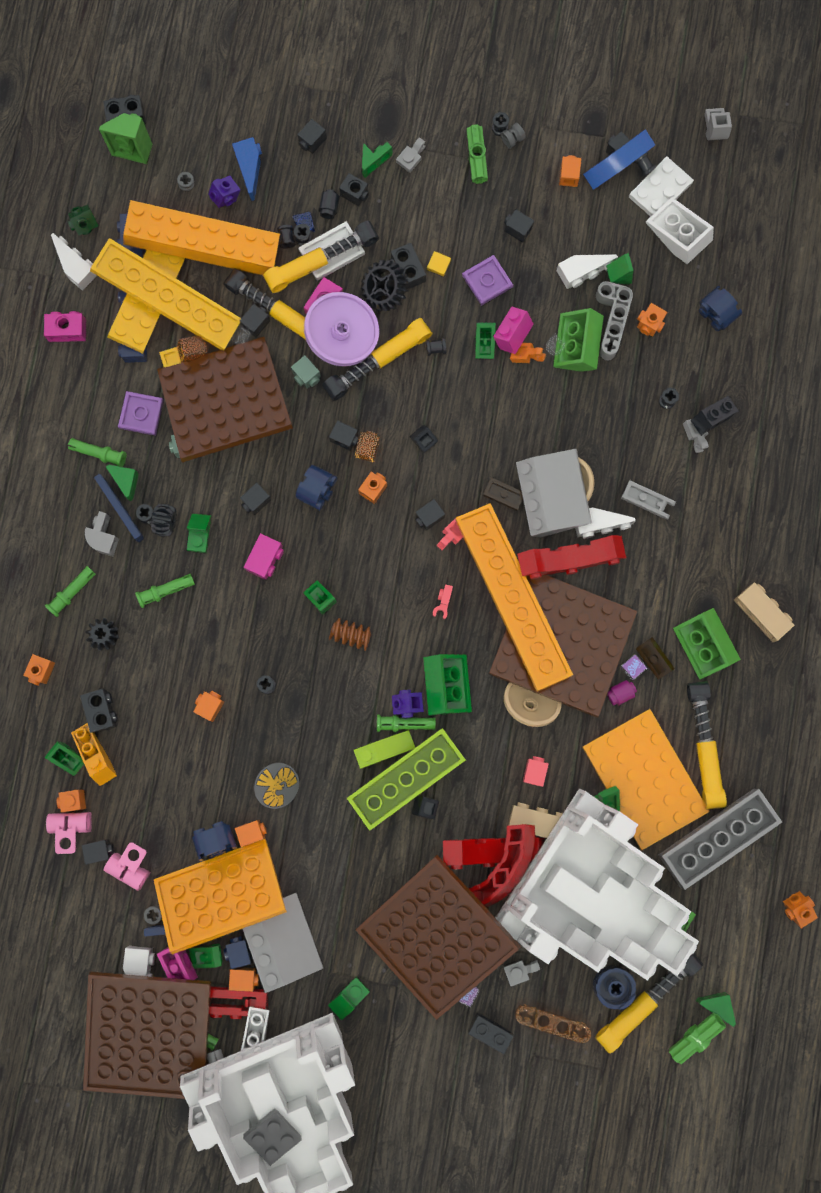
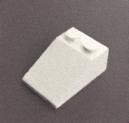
M673 197L646 221V224L667 248L686 264L713 241L714 227Z

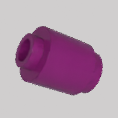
M625 680L611 687L607 696L613 706L616 704L621 705L635 698L637 690L633 682L629 683Z

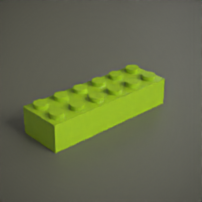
M442 728L350 795L347 800L370 831L463 763L465 758Z

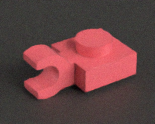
M455 519L442 531L446 536L440 540L437 546L443 550L451 541L456 545L463 538Z
M445 584V588L440 589L438 600H441V604L433 610V617H436L437 611H442L444 613L443 619H446L453 586Z

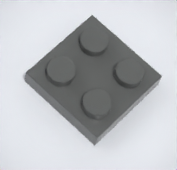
M275 1108L243 1134V1139L270 1166L302 1140L301 1135Z

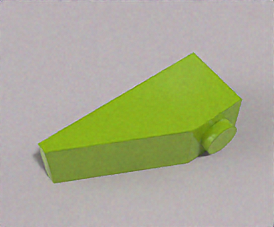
M409 730L355 749L354 753L359 767L362 769L413 750L415 745Z

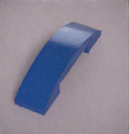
M645 129L583 175L594 190L655 146V143Z

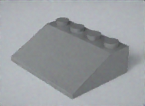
M577 449L536 456L516 462L531 536L541 538L592 523Z
M297 893L283 897L286 913L243 928L265 993L323 969Z

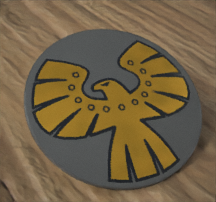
M272 763L264 767L257 775L254 783V792L257 800L263 806L271 809H278L288 805L295 798L299 789V778L296 771L285 763Z

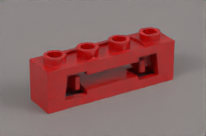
M211 986L210 998L243 999V997H247L245 999V1007L251 1006L267 1010L269 992L265 993L264 989H254L253 992L229 990V987ZM212 1003L209 1008V1014L212 1018L230 1015L231 1019H242V1016H248L249 1008H244V1005Z

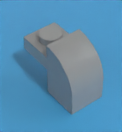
M724 108L706 109L707 140L728 139L732 129L730 112H725Z
M99 511L98 516H95L92 525L94 528H85V538L88 544L97 552L113 557L119 539L114 535L106 533L110 516Z

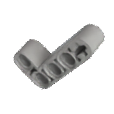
M606 281L599 285L596 292V299L599 303L612 306L599 354L604 360H612L619 349L633 292L627 286ZM606 290L609 292V295H603L601 291ZM624 295L627 297V300H622L619 296ZM619 312L623 317H616L614 313ZM614 329L618 334L613 335L609 330ZM609 343H612L611 352L607 351Z

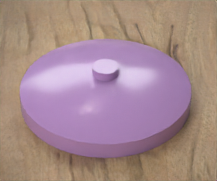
M333 292L321 296L310 306L304 321V334L309 347L320 359L336 366H351L364 361L372 353L379 338V325L375 313L365 301L349 293Z

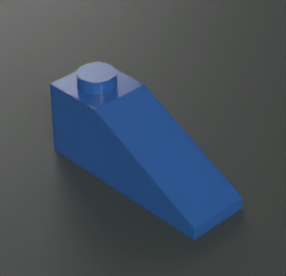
M252 137L232 144L251 201L255 200L261 164L259 155L262 154L259 143L255 144Z

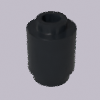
M328 189L321 194L319 212L322 218L334 219L337 214L340 196L334 190Z

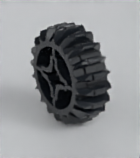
M380 260L379 263H373V267H368L369 273H363L366 278L361 280L364 286L360 289L365 291L362 296L367 298L365 302L370 304L371 308L389 312L391 309H397V305H402L401 299H407L404 293L409 292L406 285L410 283L405 280L408 277L404 273L405 269L399 267L398 263H393L390 260ZM384 272H391L389 275H386L385 277L381 276V274H383ZM381 296H389V298H387L386 300H380Z

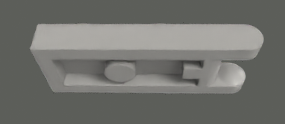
M630 480L621 499L667 520L670 515L663 512L666 505L675 506L676 503L674 500Z

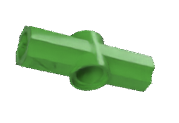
M471 125L466 129L472 182L481 184L488 181L483 128L479 125ZM474 153H480L481 155L475 156Z
M713 1012L699 1025L691 1026L685 1032L683 1038L669 1049V1053L677 1063H684L696 1052L704 1051L711 1043V1040L726 1028L725 1023L718 1014Z

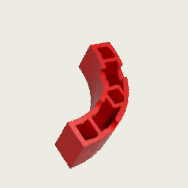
M611 535L590 541L591 545L579 546V544L562 546L550 551V548L531 549L518 553L522 576H530V579H537L542 577L541 575L566 572V575L575 574L578 572V569L606 563L608 565L619 564L621 559L626 558L622 536Z
M520 824L507 826L505 853L501 862L497 864L488 876V879L481 884L469 888L486 908L505 898L524 876L534 849L535 825Z
M535 837L530 863L544 844V837ZM506 838L444 840L443 861L446 865H450V869H463L462 865L471 864L495 867V863H500L504 856Z

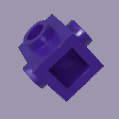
M228 176L214 180L211 183L208 195L217 207L220 208L230 206L233 202H236L241 189L232 177Z
M401 690L398 695H392L393 715L411 718L413 713L424 712L422 693H411V690Z

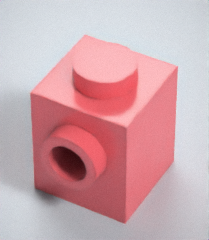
M533 756V759L527 760L523 777L524 783L543 787L548 763H544V758Z

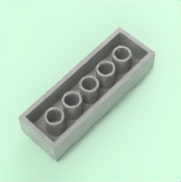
M752 789L658 854V856L679 887L686 890L781 824L782 821L760 789Z

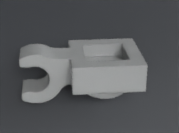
M419 137L412 149L406 146L396 158V163L411 173L422 160L419 154L426 147L424 145L425 141Z
M686 420L683 426L688 439L694 440V450L696 453L703 452L704 448L709 447L705 439L708 432L701 436L692 422Z
M522 960L503 966L510 986L529 980L528 973L540 970L537 960L524 965Z

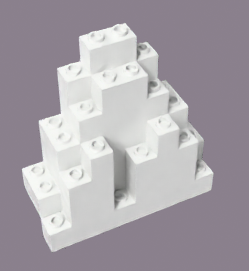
M581 789L577 791L530 863L524 876L495 917L516 941L547 964L555 959L558 949L561 947L599 973L600 969L604 968L607 964V958L610 955L647 981L654 975L658 964L678 976L685 968L690 955L696 951L697 944L699 943L698 940L681 929L688 921L691 911L654 886L661 879L665 868L628 843V840L635 835L638 824L620 811L603 804Z
M333 1013L181 1076L180 1088L189 1105L188 1132L197 1151L210 1149L218 1143L237 1185L243 1182H250L253 1178L257 1177L264 1193H338V1191H344L353 1186L352 1173L342 1153L341 1142L354 1136L351 1112L342 1092L355 1086L352 1063L344 1047L342 1033ZM275 1108L301 1135L302 1140L270 1166L243 1139V1134Z

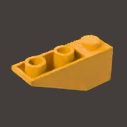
M88 723L71 732L89 776L99 786L117 776L110 759L96 735L90 733Z

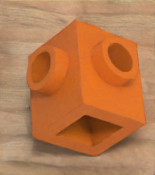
M651 303L646 311L642 310L637 318L640 321L637 328L640 329L641 333L653 337L656 331L660 333L665 323L663 320L667 312Z
M800 891L783 901L786 910H784L785 914L800 928L805 927L818 918L813 909L815 906L814 902L809 896L805 897Z

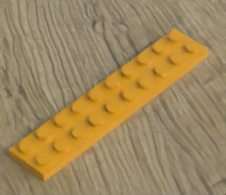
M491 503L456 517L455 521L536 691L538 692L572 677L573 673L526 576L521 574L519 561Z

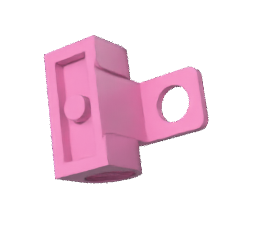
M91 812L52 813L47 815L46 829L49 834L55 833V852L57 854L75 853L76 832H91ZM63 838H68L71 841V846L68 849H63L60 846V841Z
M129 843L123 855L114 853L109 858L103 871L139 891L151 873L139 867L147 851L134 843ZM132 849L139 852V858L136 861H131L128 857Z

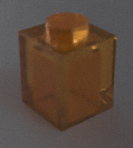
M193 336L179 339L177 350L181 363L205 356L207 345L202 340V337Z
M371 431L361 432L355 451L356 458L374 462L380 443V438L376 433Z

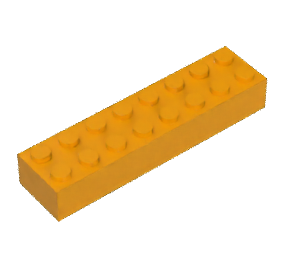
M130 200L123 234V245L263 275L275 265L280 234Z

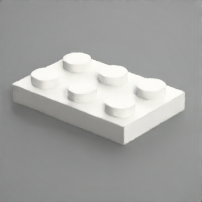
M666 156L629 194V198L651 217L671 197L677 200L694 180Z
M346 221L298 248L301 255H304L318 247L325 249L328 245L335 244V241L339 242L343 237H349L350 234H353V231ZM355 246L354 249L351 248L346 253L339 254V257L331 258V260H328L327 265L312 273L318 281L365 255V251L362 246Z

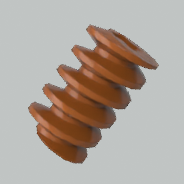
M338 618L332 626L329 640L334 636L335 642L338 643L342 638L343 645L349 640L350 647L357 643V649L364 645V651H366L371 637L370 627L363 631L362 624L356 629L355 622L349 627L348 620L341 624V619Z

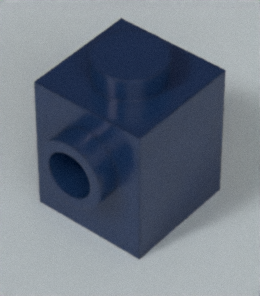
M242 936L231 938L230 943L226 944V949H224L226 961L229 960L231 969L251 964L253 959L246 938L242 939Z

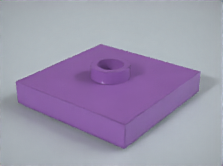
M494 255L462 273L463 278L481 306L513 288L512 282Z
M126 391L118 428L156 436L164 399Z

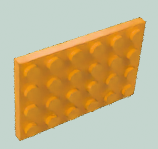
M650 709L582 747L604 787L608 789L616 786L620 790V812L638 824L633 838L640 850L649 847L709 812V810L705 809L704 801Z
M266 839L153 879L171 954L287 912Z

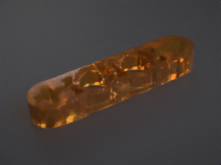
M520 1005L515 1011L516 1019L522 1025L578 1043H586L591 1038V1030L584 1023L528 1005ZM525 1009L529 1015L534 1016L533 1012H537L534 1017V1024L531 1023L532 1018L525 1017L522 1020L519 1013L524 1012ZM542 1015L549 1018V1023L546 1026L538 1024V1018ZM562 1021L568 1024L567 1031L563 1033L557 1030L558 1023ZM572 1024L575 1025V1030L581 1031L584 1028L587 1035L579 1038L577 1033L572 1032V1036H570Z

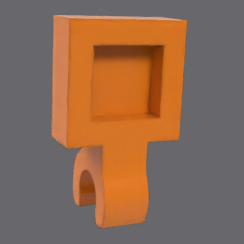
M522 343L516 354L511 353L510 360L514 363H530V359L543 362L546 354L542 353L543 348H534L532 343Z

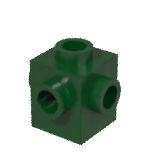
M88 204L83 207H74L68 213L70 220L67 222L72 231L76 230L78 236L81 234L87 235L92 232V229L98 227V223Z

